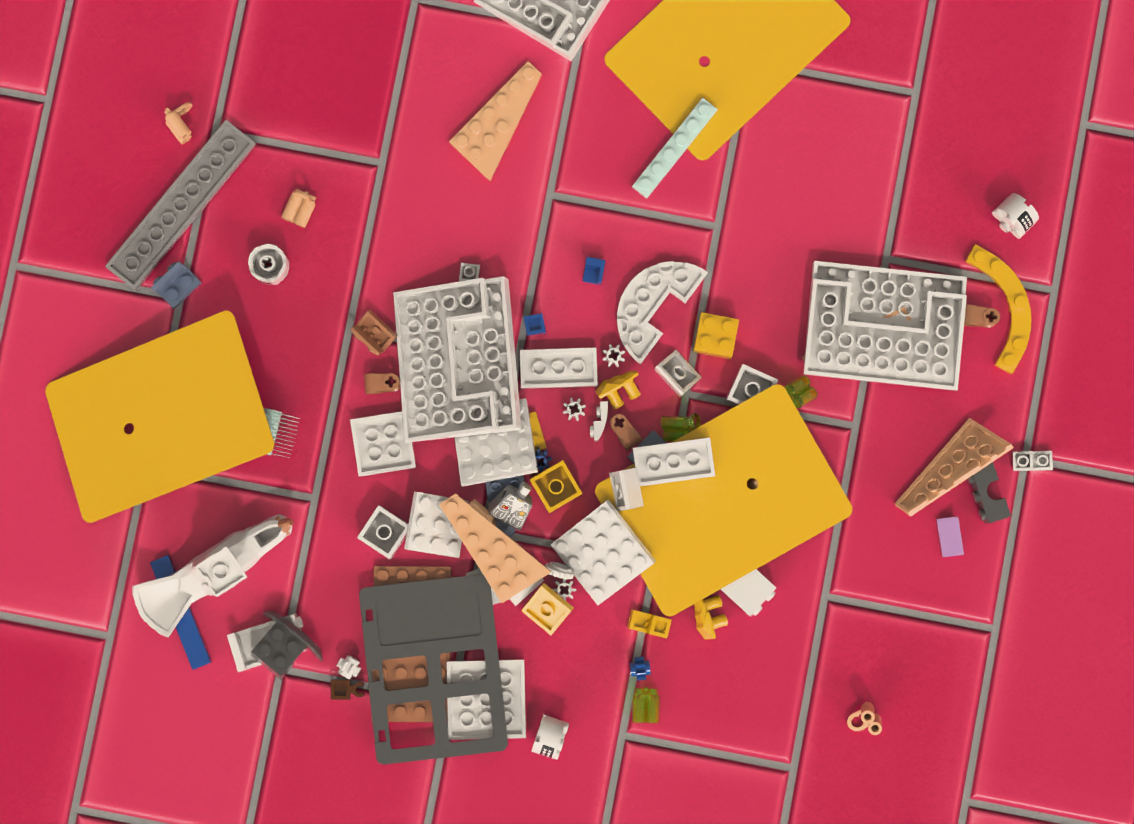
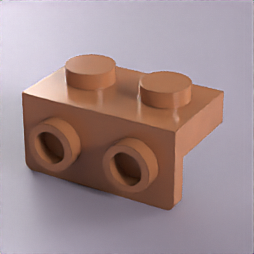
M371 309L350 329L354 333L355 338L362 341L368 350L377 356L385 352L398 336Z

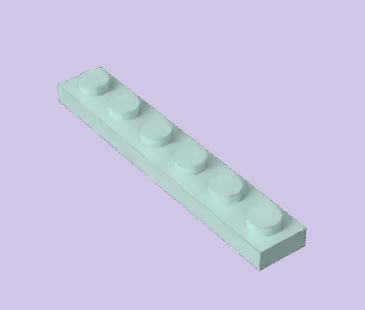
M702 98L633 184L632 188L647 199L718 109Z

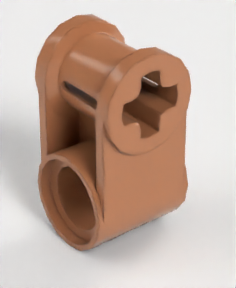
M966 305L964 326L990 328L1000 320V313L994 308ZM989 314H991V317L994 318V320H992L991 322H989V319L986 318V316H988Z
M393 373L364 374L365 394L396 392L401 388L400 377ZM392 378L396 381L393 387L388 384Z
M617 414L611 418L610 426L626 451L643 440L624 415ZM615 418L618 420L623 419L622 428L614 426L616 423Z

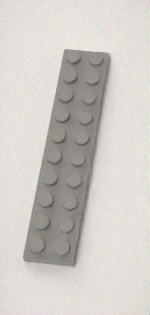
M225 120L105 267L133 290L137 291L257 144L229 121Z

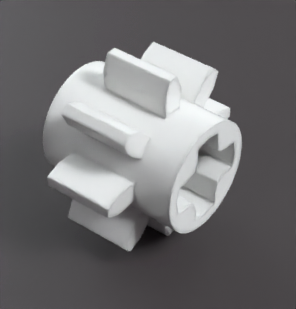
M609 344V350H603V353L607 356L602 360L609 362L608 367L611 364H615L618 368V362L625 361L624 358H621L625 351L620 352V345L612 348V345ZM612 351H614L615 354H619L617 356V360L615 361L613 358H609V356H611Z
M570 398L571 403L569 405L563 404L567 407L563 414H569V421L572 417L579 421V415L585 416V413L581 410L586 405L581 406L579 404L580 399L577 402H573V399ZM577 405L580 412H575L574 415L571 414L569 407Z
M563 579L561 584L556 581L555 583L558 585V588L552 590L563 597L565 601L568 596L573 599L571 592L576 591L575 588L571 589L573 581L569 584L566 583V579ZM561 585L564 587L566 585L569 586L568 595H566L565 593L561 595L559 593L561 591V589L559 588Z
M349 655L345 659L343 657L340 658L336 665L340 668L338 673L348 679H351L352 675L356 677L361 670L358 667L360 661Z

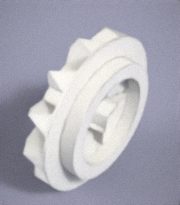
M558 562L545 564V567L552 571L549 573L550 575L563 579H573L575 572L569 566Z

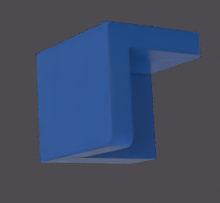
M587 257L583 282L601 285L606 260Z
M542 313L524 316L527 336L546 334Z

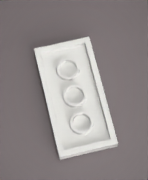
M596 348L520 350L521 389L598 386Z
M710 438L633 448L635 468L637 469L640 486L715 476Z

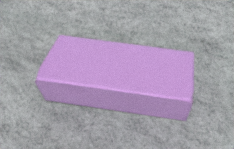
M958 516L936 519L942 557L964 555Z

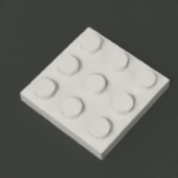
M402 411L350 420L359 477L416 468L413 443H406L404 438Z
M414 491L404 549L459 558L462 540L439 505L449 497Z

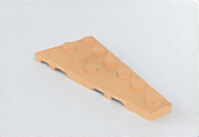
M529 61L449 141L490 182L542 77V74Z
M969 418L896 501L895 505L911 517L1014 447L1006 440Z
M454 494L439 504L501 603L552 572L507 534L492 524L486 517L476 511L458 494Z

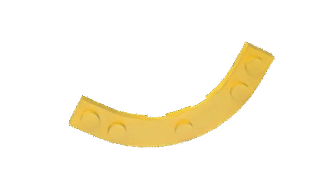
M975 244L965 262L988 275L999 288L1001 287L1006 296L1011 314L1009 336L994 365L1009 374H1013L1026 350L1030 337L1031 309L1029 300L1021 281L1011 268L1001 259Z

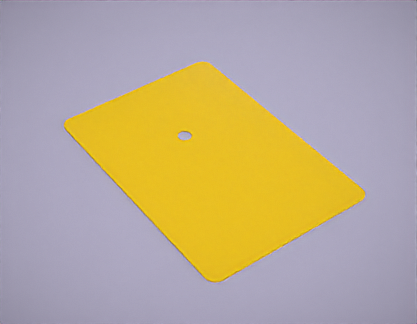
M663 0L607 52L605 63L673 134L702 98L718 109L717 112L687 148L697 159L707 160L849 26L850 17L835 0ZM702 56L710 59V64L707 67H702L699 64V59Z
M229 311L220 312L52 381L45 390L81 515L89 523L266 455L274 448V440L234 315ZM127 423L134 425L132 434H126L124 431Z
M776 384L673 441L681 442L710 438L715 476L640 486L644 506L618 511L656 560L654 564L640 574L664 615L673 616L851 515V503L782 385ZM635 463L624 470L635 468ZM609 477L596 486L595 493L601 505L609 500L616 509L611 479ZM750 478L758 481V487L754 490L747 487V481Z

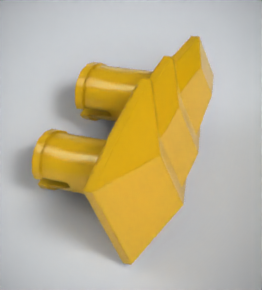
M633 370L604 380L595 392L599 398L607 396L613 409L620 408L624 405V402L617 389L624 387L630 400L641 395L633 381L639 373Z
M719 595L706 600L702 599L694 604L696 629L705 640L715 639L714 629L728 625L725 614L711 618L708 612L709 610L722 607V600Z

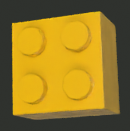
M701 312L693 352L731 359L739 319Z
M563 460L530 479L548 513L583 494Z

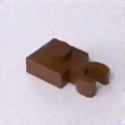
M332 679L331 700H350L351 694H354L356 697H363L364 693L357 692V687L364 686V682H357L351 685V679Z

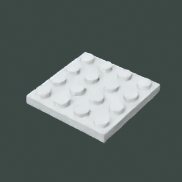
M526 398L519 399L522 430L455 437L462 487L538 472Z
M609 500L605 501L551 544L564 563L572 568V571L575 572L574 576L597 605L601 604L656 562Z
M524 659L499 660L508 739L526 738ZM485 660L447 661V684L484 680L487 678ZM488 694L447 698L449 740L486 739L493 737Z

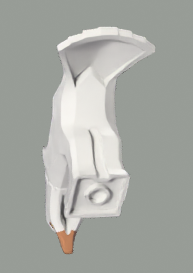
M281 514L269 517L245 530L229 534L213 547L194 557L171 576L133 585L132 596L141 618L160 635L169 637L191 603L206 595L218 597L246 579L245 572L253 567L269 550L291 534L292 525L294 524L293 520Z

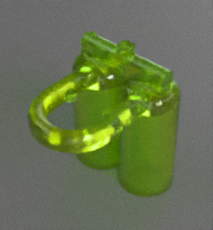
M800 376L784 387L796 408H801L817 398V391L815 388L809 387L810 380L806 376Z
M692 413L690 417L663 416L661 427L664 429V440L666 442H673L700 427V416L697 413Z
M644 687V689L636 688L632 703V722L659 723L660 696L657 694V689H648V687Z

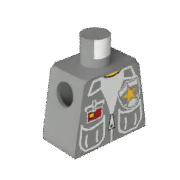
M522 482L519 488L507 485L488 504L489 515L520 531L532 508V497L529 495V492L532 490L531 486L525 482Z

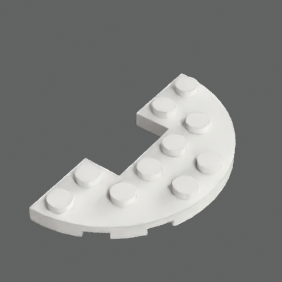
M663 262L646 268L627 285L618 305L617 328L625 349L637 363L641 364L663 335L662 332L648 322L669 293L686 304L708 274L707 271L690 263Z

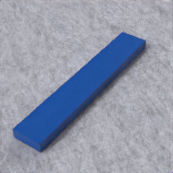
M169 555L150 562L156 579L171 576L176 572ZM189 606L177 624L176 630L192 670L212 661Z

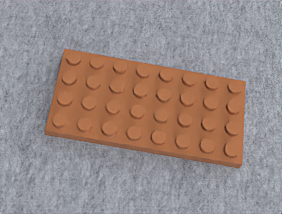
M374 566V586L451 578V567ZM450 652L440 655L442 679L445 684H447V661H450ZM425 656L387 659L382 662L386 690L424 687L429 684ZM379 669L372 670L373 681H380ZM446 698V699H445V707H446V716H447V722H448V705H447V698ZM429 700L390 704L387 706L388 722H433L432 707Z

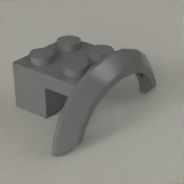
M275 611L263 612L267 618L276 621V623L251 651V656L276 677L282 680L293 667L296 659L307 647L321 662L323 661L321 649L298 627Z

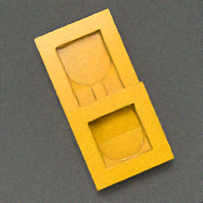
M631 609L627 628L667 638L672 620Z

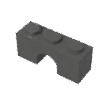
M993 462L967 479L968 483L973 486L972 496L974 501L979 504L980 510H978L981 521H984L985 524L1011 517L1005 498L993 500L987 494L988 485L993 481L999 480Z

